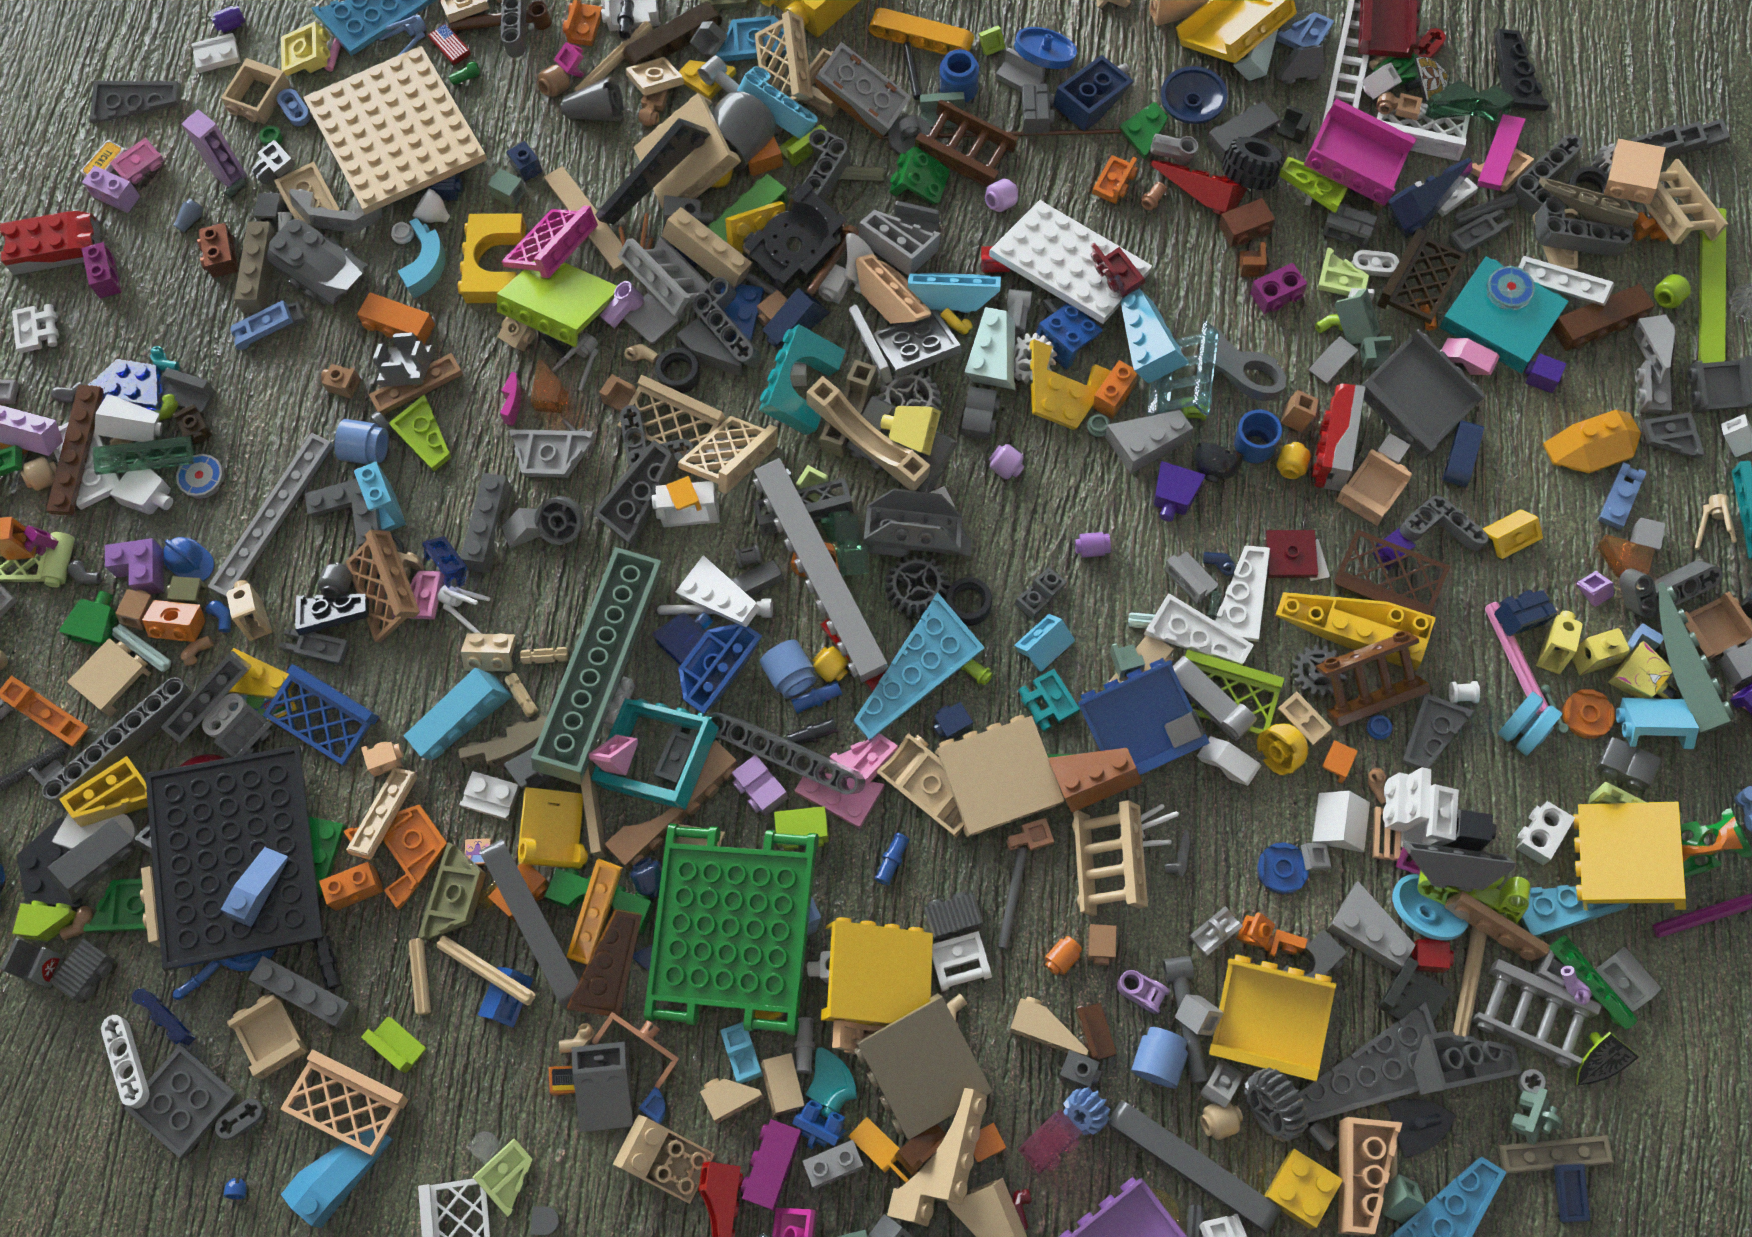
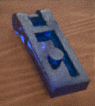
M142 988L136 989L132 993V1001L147 1008L152 1013L149 1016L150 1019L159 1027L163 1025L168 1030L166 1035L175 1044L180 1042L189 1046L196 1039L155 994Z

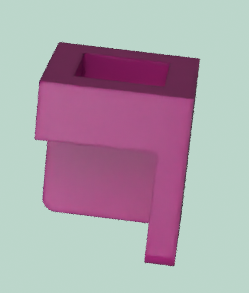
M565 42L554 60L566 73L580 78L584 75L578 68V65L584 58L581 55L583 50L578 46Z

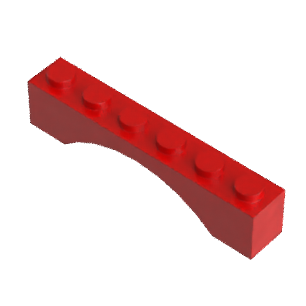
M715 1162L702 1163L698 1191L705 1202L710 1217L712 1237H735V1230L732 1228L733 1220L737 1217L739 1202L736 1201L737 1191L740 1190L743 1181V1175L740 1173L741 1166Z

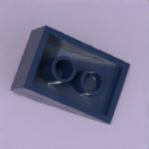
M1100 55L1057 87L1053 106L1085 132L1107 113L1133 84L1134 80L1103 55Z

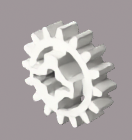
M1027 333L1024 340L1020 337L1017 338L1018 344L1015 345L1014 377L1018 381L1022 379L1025 384H1028L1030 379L1033 381L1032 370H1030V358L1032 357V350H1030L1029 346L1030 341L1036 339L1053 346L1044 335L1040 338L1037 333H1034L1031 338ZM1054 346L1052 347L1047 369L1052 371L1049 368L1050 365H1056L1053 357L1057 356V353L1053 350Z

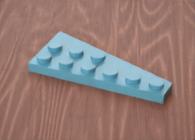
M938 592L854 719L856 726L869 741L980 654L985 648Z

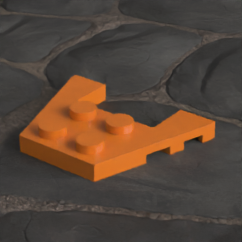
M420 804L399 811L383 838L384 843L406 873L384 889L398 910L404 906L444 853L447 841ZM352 827L344 831L350 842L359 827Z

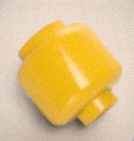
M1299 442L1284 445L1281 448L1276 464L1281 475L1289 479H1297L1306 474L1311 459L1310 451Z
M825 646L812 660L814 662V671L826 682H832L834 679L839 682L848 673L846 669L848 659L845 656L843 657L841 652L835 647L827 648Z

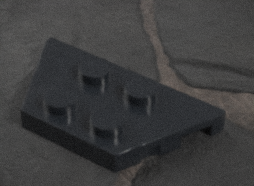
M61 817L50 824L16 856L26 902L31 904L32 901H41L50 906H56V903H61L79 909L83 906L82 898L80 897L72 904L53 883L47 868L70 851L68 848L52 842L65 820Z

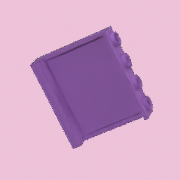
M1133 1177L1120 1187L1123 1192L1119 1196L1114 1198L1112 1194L1098 1204L1101 1207L1098 1213L1093 1216L1088 1212L1077 1221L1080 1226L1077 1230L1071 1233L1067 1229L1059 1236L1187 1237L1142 1177L1137 1181Z

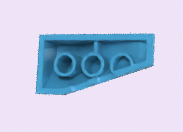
M374 1129L359 1134L361 1143L370 1148L376 1138ZM386 1134L374 1156L345 1142L341 1143L301 1170L281 1193L282 1197L290 1208L309 1225L322 1228L393 1139ZM355 1135L350 1137L351 1139L356 1141Z

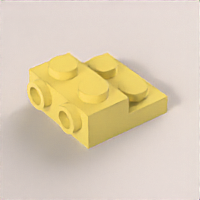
M313 22L281 37L282 71H284L285 75L289 76L303 69L312 73L327 66V59L331 57L330 51L327 48V41L330 40L328 31L318 23Z

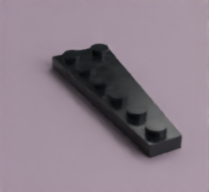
M678 118L595 214L597 219L612 225L618 222L693 150L705 143V139L710 135L708 129Z

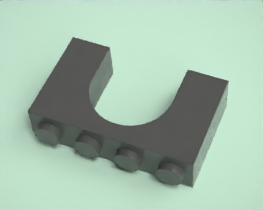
M872 396L862 416L886 436L887 429L881 428V419L885 414L894 416L896 407L880 397ZM936 431L930 456L919 453V456L930 465L929 477L915 491L932 492L958 442ZM850 440L848 441L846 447L852 449V455L862 460L865 457L872 461L871 466L880 471L884 470Z

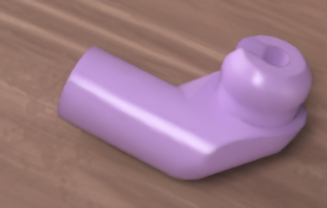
M1572 966L1563 967L1561 975L1568 993L1574 996L1578 1004L1584 1005L1589 1003L1592 996L1590 988L1577 978Z

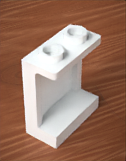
M601 0L602 6L605 5V9L601 10L603 23H607L609 31L618 30L617 16L620 13V3L622 0ZM632 0L634 2V24L631 29L638 28L644 21L649 22L652 26H660L658 0Z
M1436 784L1432 785L1430 792V818L1405 832H1401V847L1403 848V841L1437 846L1455 841L1459 790Z

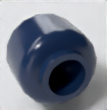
M651 858L637 862L633 865L634 870L630 874L637 892L643 896L649 895L650 898L659 896L662 874L661 863Z

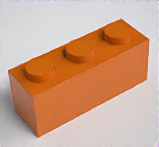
M369 292L357 313L362 326L367 330L380 331L389 338H392L394 334L414 333L417 340L422 341L424 345L435 327L430 313Z

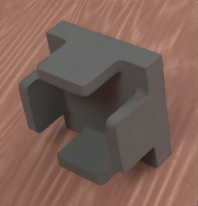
M414 333L394 334L392 339L397 347L389 348V351L384 343L378 344L373 361L380 372L377 378L380 387L423 384L435 352L431 345L424 346L422 341L417 340Z

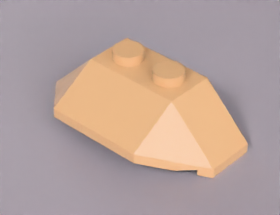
M873 254L856 259L861 294L889 323L915 322L930 317L931 311L908 288V281L896 269L883 261L877 260L878 257Z

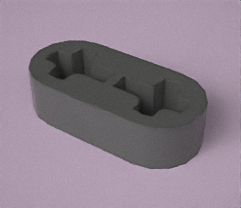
M256 1099L243 1101L218 1119L215 1125L216 1134L226 1140L238 1138L264 1119L266 1115L265 1105ZM250 1106L258 1108L254 1111L255 1117L249 1115L244 1117L250 1112ZM227 1122H230V1123H235V1122H237L236 1124H234V1125L231 1127V1128H232V1132H231V1133L226 1132V1131L224 1132V1130L227 1128V1125H226Z

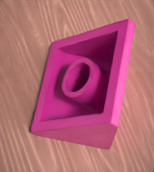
M776 1208L772 1237H815L818 1213L810 1209Z

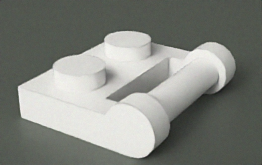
M979 931L933 944L932 960L942 992L949 990L951 986L982 977L984 980L992 978ZM979 960V968L948 977L945 975L944 970Z

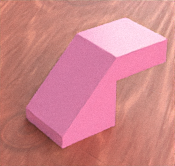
M1447 338L1442 348V351L1446 353L1452 363H1463L1470 375H1491L1500 358L1494 351L1468 338Z

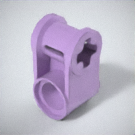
M1134 970L1124 972L1117 982V989L1122 996L1156 1015L1160 1012L1159 1007L1165 995L1170 993L1169 988L1163 984L1151 980ZM1132 978L1135 980L1136 989H1127L1124 985V979Z

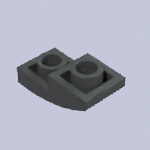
M1049 567L1034 579L1032 586L1016 598L1014 604L1033 619L1065 587L1067 581Z

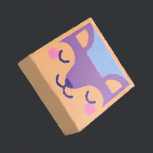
M491 838L465 840V854L477 866L486 865L479 851L492 844Z

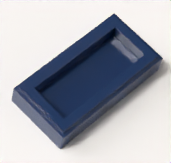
M1554 1164L1560 1221L1563 1223L1591 1221L1585 1164Z

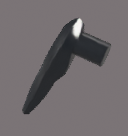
M540 332L542 339L564 358L566 353L559 345L557 339Z

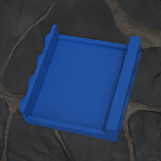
M1163 658L1150 663L1151 669L1142 672L1139 668L1126 674L1128 679L1121 683L1115 679L1104 684L1105 690L1096 693L1093 689L1080 695L1082 700L1077 702L1099 750L1128 748L1139 775L1210 743L1206 734H1204L1202 737L1181 746L1173 747L1164 725L1184 716L1186 713L1193 711L1172 667V661L1165 662Z

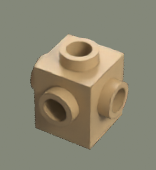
M506 317L502 322V329L497 337L512 347L525 351L527 345L534 340L536 329Z

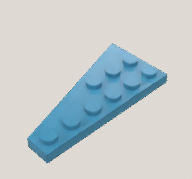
M335 0L330 2L331 5L321 8L318 5L311 7L314 15L345 50L353 56L392 30H387L386 26L412 17L437 0H344L341 2Z
M1479 1157L1389 1237H1472L1506 1172L1487 1159Z

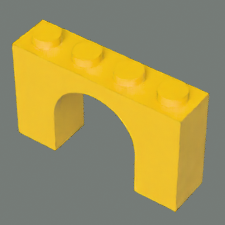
M469 214L468 223L464 225L466 242L462 244L464 261L460 262L462 280L458 281V293L462 294L465 303H497V293L517 276L516 272H490L483 270L479 267V261L481 256L494 246L518 245L524 239L527 226L522 214Z

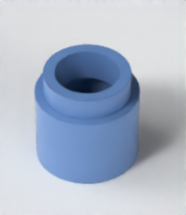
M343 419L335 435L336 457L341 461L367 465L373 462L381 463L384 461L388 451V431L385 428H380L377 423Z
M788 640L776 645L760 659V665L776 692L782 693L784 698H792L802 694L816 681V677L813 674L815 669L797 640Z
M1150 1027L1147 1036L1144 1035L1141 1038L1131 1072L1157 1085L1176 1089L1188 1056V1051L1185 1050L1188 1041L1168 1030Z

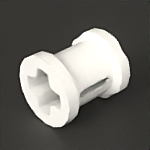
M1472 681L1471 684L1450 682L1449 699L1451 703L1457 704L1458 701L1479 702L1480 688L1477 681Z

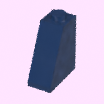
M797 288L763 328V331L768 335L767 341L777 348L778 345L783 347L785 342L782 340L788 329L791 330L799 324L810 330L830 312L816 298Z

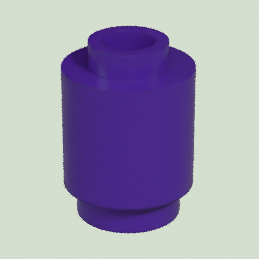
M230 6L213 13L215 18L211 19L216 30H222L223 34L241 27V24L246 22L238 6Z

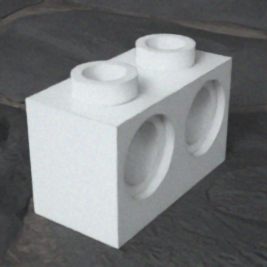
M1548 801L1541 807L1536 806L1529 816V819L1532 820L1528 828L1524 826L1517 836V840L1520 842L1516 848L1543 866L1552 859L1575 817ZM1544 817L1550 818L1554 826L1547 825ZM1532 837L1539 839L1542 847L1535 846L1532 842Z

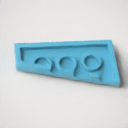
M1561 885L1557 886V888L1547 889L1536 887L1530 889L1529 907L1520 921L1526 931L1538 938L1626 909L1629 903L1588 904V910H1584L1583 901H1577L1576 886Z

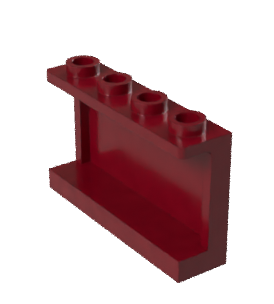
M1360 0L1358 54L1411 58L1414 49L1417 50L1419 46L1420 36H1416V32H1418L1420 26V18H1417V14L1420 11L1421 0Z

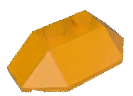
M1616 409L1569 426L1544 442L1543 447L1553 465H1562L1572 470L1592 473L1632 459L1635 455L1641 431L1630 413Z

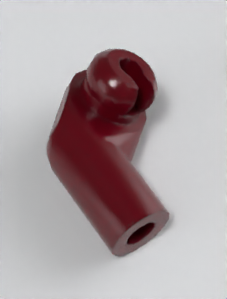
M1018 1189L1014 1192L1012 1201L1023 1228L1026 1230L1029 1226L1024 1212V1204H1030L1032 1197L1029 1189L1021 1191Z

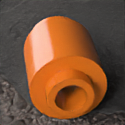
M1066 936L1064 940L1060 939L1044 957L1047 962L1045 966L1056 976L1059 973L1065 975L1080 958V952L1083 949L1074 939Z

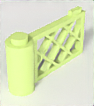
M62 532L50 533L59 541L55 550L46 547V552L43 556L37 553L35 558L29 559L23 565L19 563L18 559L5 561L0 566V574H2L0 575V582H44L45 585L50 587H59L65 584L75 538ZM15 563L18 569L11 575H7L5 570ZM37 563L39 565L37 575H29L26 571Z

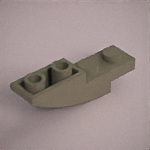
M541 716L537 718V721L533 722L521 721L514 723L512 727L506 728V738L498 736L491 738L489 742L481 744L479 742L469 743L464 748L459 749L460 759L465 765L486 761L491 768L503 766L506 762L536 746L547 716Z

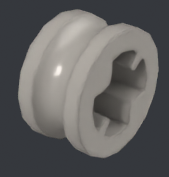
M1535 1069L1524 1071L1519 1075L1517 1081L1518 1087L1522 1092L1538 1093L1539 1087L1544 1089L1546 1083L1542 1073ZM1533 1076L1536 1078L1534 1082H1537L1538 1085L1530 1089L1527 1086L1529 1083H1525V1078L1528 1079Z

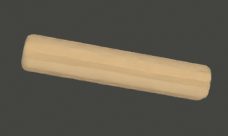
M416 938L409 941L415 1013L426 1015L431 1012L425 946L421 938Z

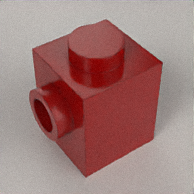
M1425 937V940L1417 939L1414 942L1415 947L1412 950V959L1419 962L1416 967L1417 971L1445 973L1453 965L1454 952L1450 950V942Z

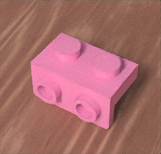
M145 137L112 160L110 164L121 178L137 184L148 171L151 170L153 172L162 166L161 162L164 159Z

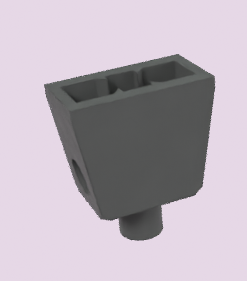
M664 195L663 230L667 219L680 207L704 225H709L713 222V212L700 211V201L698 199Z

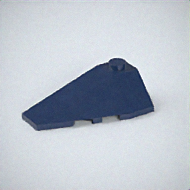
M1470 157L1446 168L1440 177L1437 178L1432 175L1426 178V182L1419 187L1415 184L1409 186L1388 200L1391 219L1406 239L1411 235L1414 236L1418 227L1424 229L1472 172L1473 167Z

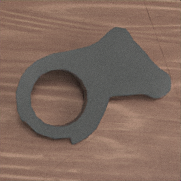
M1213 326L1204 328L1202 333L1203 343L1197 365L1207 371L1204 379L1207 384H1210L1218 374L1223 373L1236 388L1250 398L1270 401L1281 395L1287 386V377L1283 369L1277 364V359L1260 352H1240L1223 336L1220 329ZM1247 369L1260 370L1268 374L1273 379L1275 385H1257L1250 381L1243 371Z

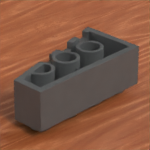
M653 440L593 514L635 548L653 511L652 495H656V486L666 485L677 463L675 457Z

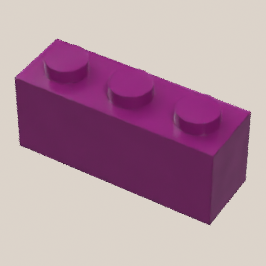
M770 1119L769 1125H763L759 1140H762L759 1151H754L750 1161V1166L753 1169L750 1177L745 1176L741 1185L740 1192L743 1193V1200L775 1212L802 1136L800 1129Z

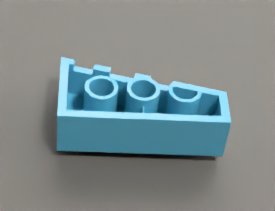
M1140 288L1122 298L1121 307L1133 368L1140 377L1149 384L1189 364L1181 352V348L1174 340L1170 329L1164 323V319L1156 305Z

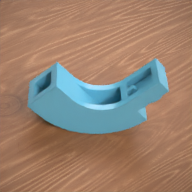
M418 218L409 222L422 244L420 255L413 263L398 270L403 283L413 299L427 292L436 284L442 275L446 260L445 250L436 230L430 231L426 223L422 225Z

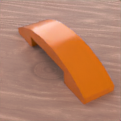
M12 675L0 689V698L73 748L89 730L87 725Z

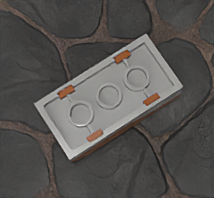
M840 42L814 78L817 87L828 99L880 139L890 129L911 98L909 94L842 42Z

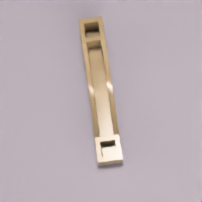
M822 376L807 391V405L907 489L915 491L929 477L930 465L913 450L895 443L878 431L852 406L843 393L825 377Z

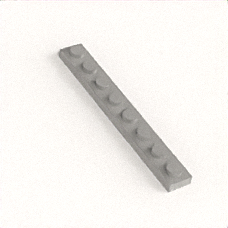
M314 433L309 435L208 585L211 591L227 598L226 593L234 589V584L246 578L332 449L333 444L331 441Z

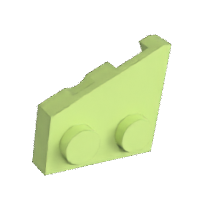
M1327 248L1317 289L1349 296L1351 288L1366 289L1369 275L1361 269L1355 268L1347 259L1341 260L1333 254V249Z
M1605 782L1590 795L1588 804L1647 802Z

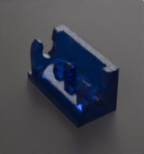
M441 536L423 541L424 557L428 561L432 558L444 575L446 587L450 588V582L454 578H456L458 587L464 586L467 565L447 538Z

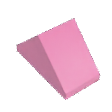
M615 735L589 753V759L604 772L626 776L638 744V739Z

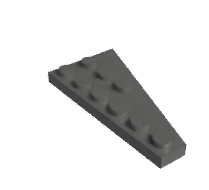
M1426 1002L1317 1078V1081H1313L1298 1092L1300 1097L1304 1099L1303 1105L1308 1110L1306 1112L1309 1118L1307 1123L1420 1091L1413 1067L1423 1037L1437 1033Z

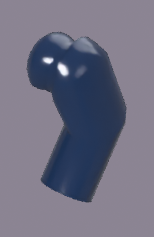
M1204 552L1203 564H1214L1227 576L1234 574L1236 565L1226 553Z

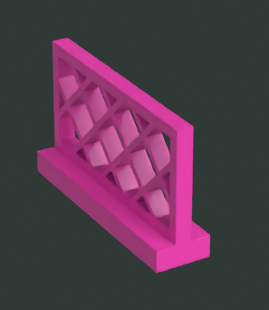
M583 206L579 211L551 209L503 259V266L539 271L542 278H550L598 226L591 206Z

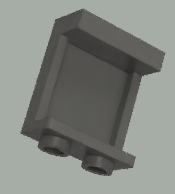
M1744 356L1740 360L1711 363L1696 361L1688 366L1687 380L1691 384L1692 391L1690 401L1694 406L1695 412L1752 407V356Z

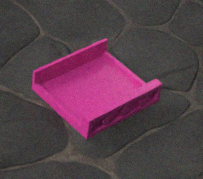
M1336 98L1321 125L1304 162V166L1385 206L1395 191V183L1406 157L1417 138Z

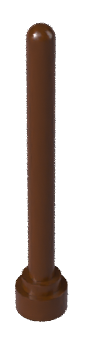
M847 225L840 233V243L808 287V294L814 295L846 250V235L848 233L859 235V230L856 227Z

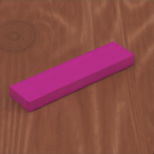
M1503 114L1477 186L1500 191L1523 130L1525 118Z

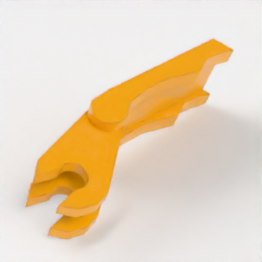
M866 1117L848 1137L884 1173L891 1168L907 1183L909 1179L894 1165L898 1160L894 1155L900 1148Z

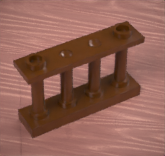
M939 99L936 115L939 118L929 135L918 134L915 140V147L934 157L945 167L988 188L989 185L997 181L999 171L995 170L1004 152L1006 150L1012 153L1015 152L1018 137L956 107L951 102ZM948 120L959 127L949 144L945 145L936 141V138ZM968 130L978 135V138L968 155H965L955 149ZM986 140L998 145L987 165L975 160Z
M1399 631L1394 633L1392 637L1339 657L1328 658L1324 660V663L1316 665L1317 671L1327 678L1330 677L1336 700L1335 707L1327 709L1328 718L1340 727L1431 692L1429 683L1418 675L1415 676L1409 647L1420 643L1419 638L1408 631ZM1399 651L1405 678L1403 681L1392 684L1386 655ZM1376 660L1382 687L1369 693L1363 664ZM1353 668L1359 696L1347 702L1340 673Z

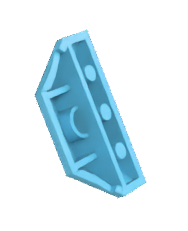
M909 273L908 288L929 309L943 312L946 308H949L950 310L968 313L977 311L1000 291L1001 277L976 274Z

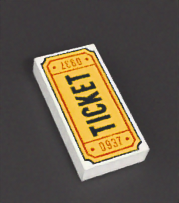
M107 140L80 172L86 177L94 165L111 172L114 168L110 162L126 150Z

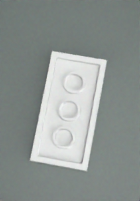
M68 423L58 427L63 442ZM95 429L76 501L77 506L81 510L111 496L110 492L120 481V477L101 435H95ZM63 443L53 451L58 462Z

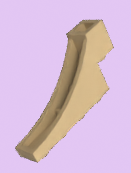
M964 1088L959 1108L944 1140L930 1160L915 1176L899 1189H893L887 1216L928 1227L933 1215L935 1199L962 1205L967 1193L970 1169L974 1163L973 1155L976 1142L980 1137L982 1116L986 1110V1095L974 1089Z

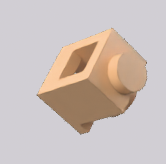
M381 742L372 749H369L367 746L361 747L367 769L374 777L392 771L393 767H403L401 758L404 757V753L399 743L394 745L392 742Z

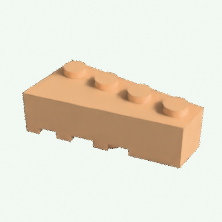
M1347 1117L1339 1121V1177L1343 1181L1339 1186L1338 1233L1369 1236L1376 1233L1384 1200L1383 1194L1390 1176L1389 1169L1392 1157L1395 1155L1398 1133H1400L1402 1126L1401 1122Z

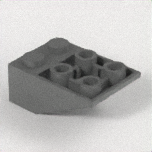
M626 1042L572 1047L573 1080L580 1132L632 1127L634 1120L630 1046Z

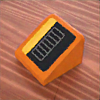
M572 1066L549 1067L551 1095L575 1094Z

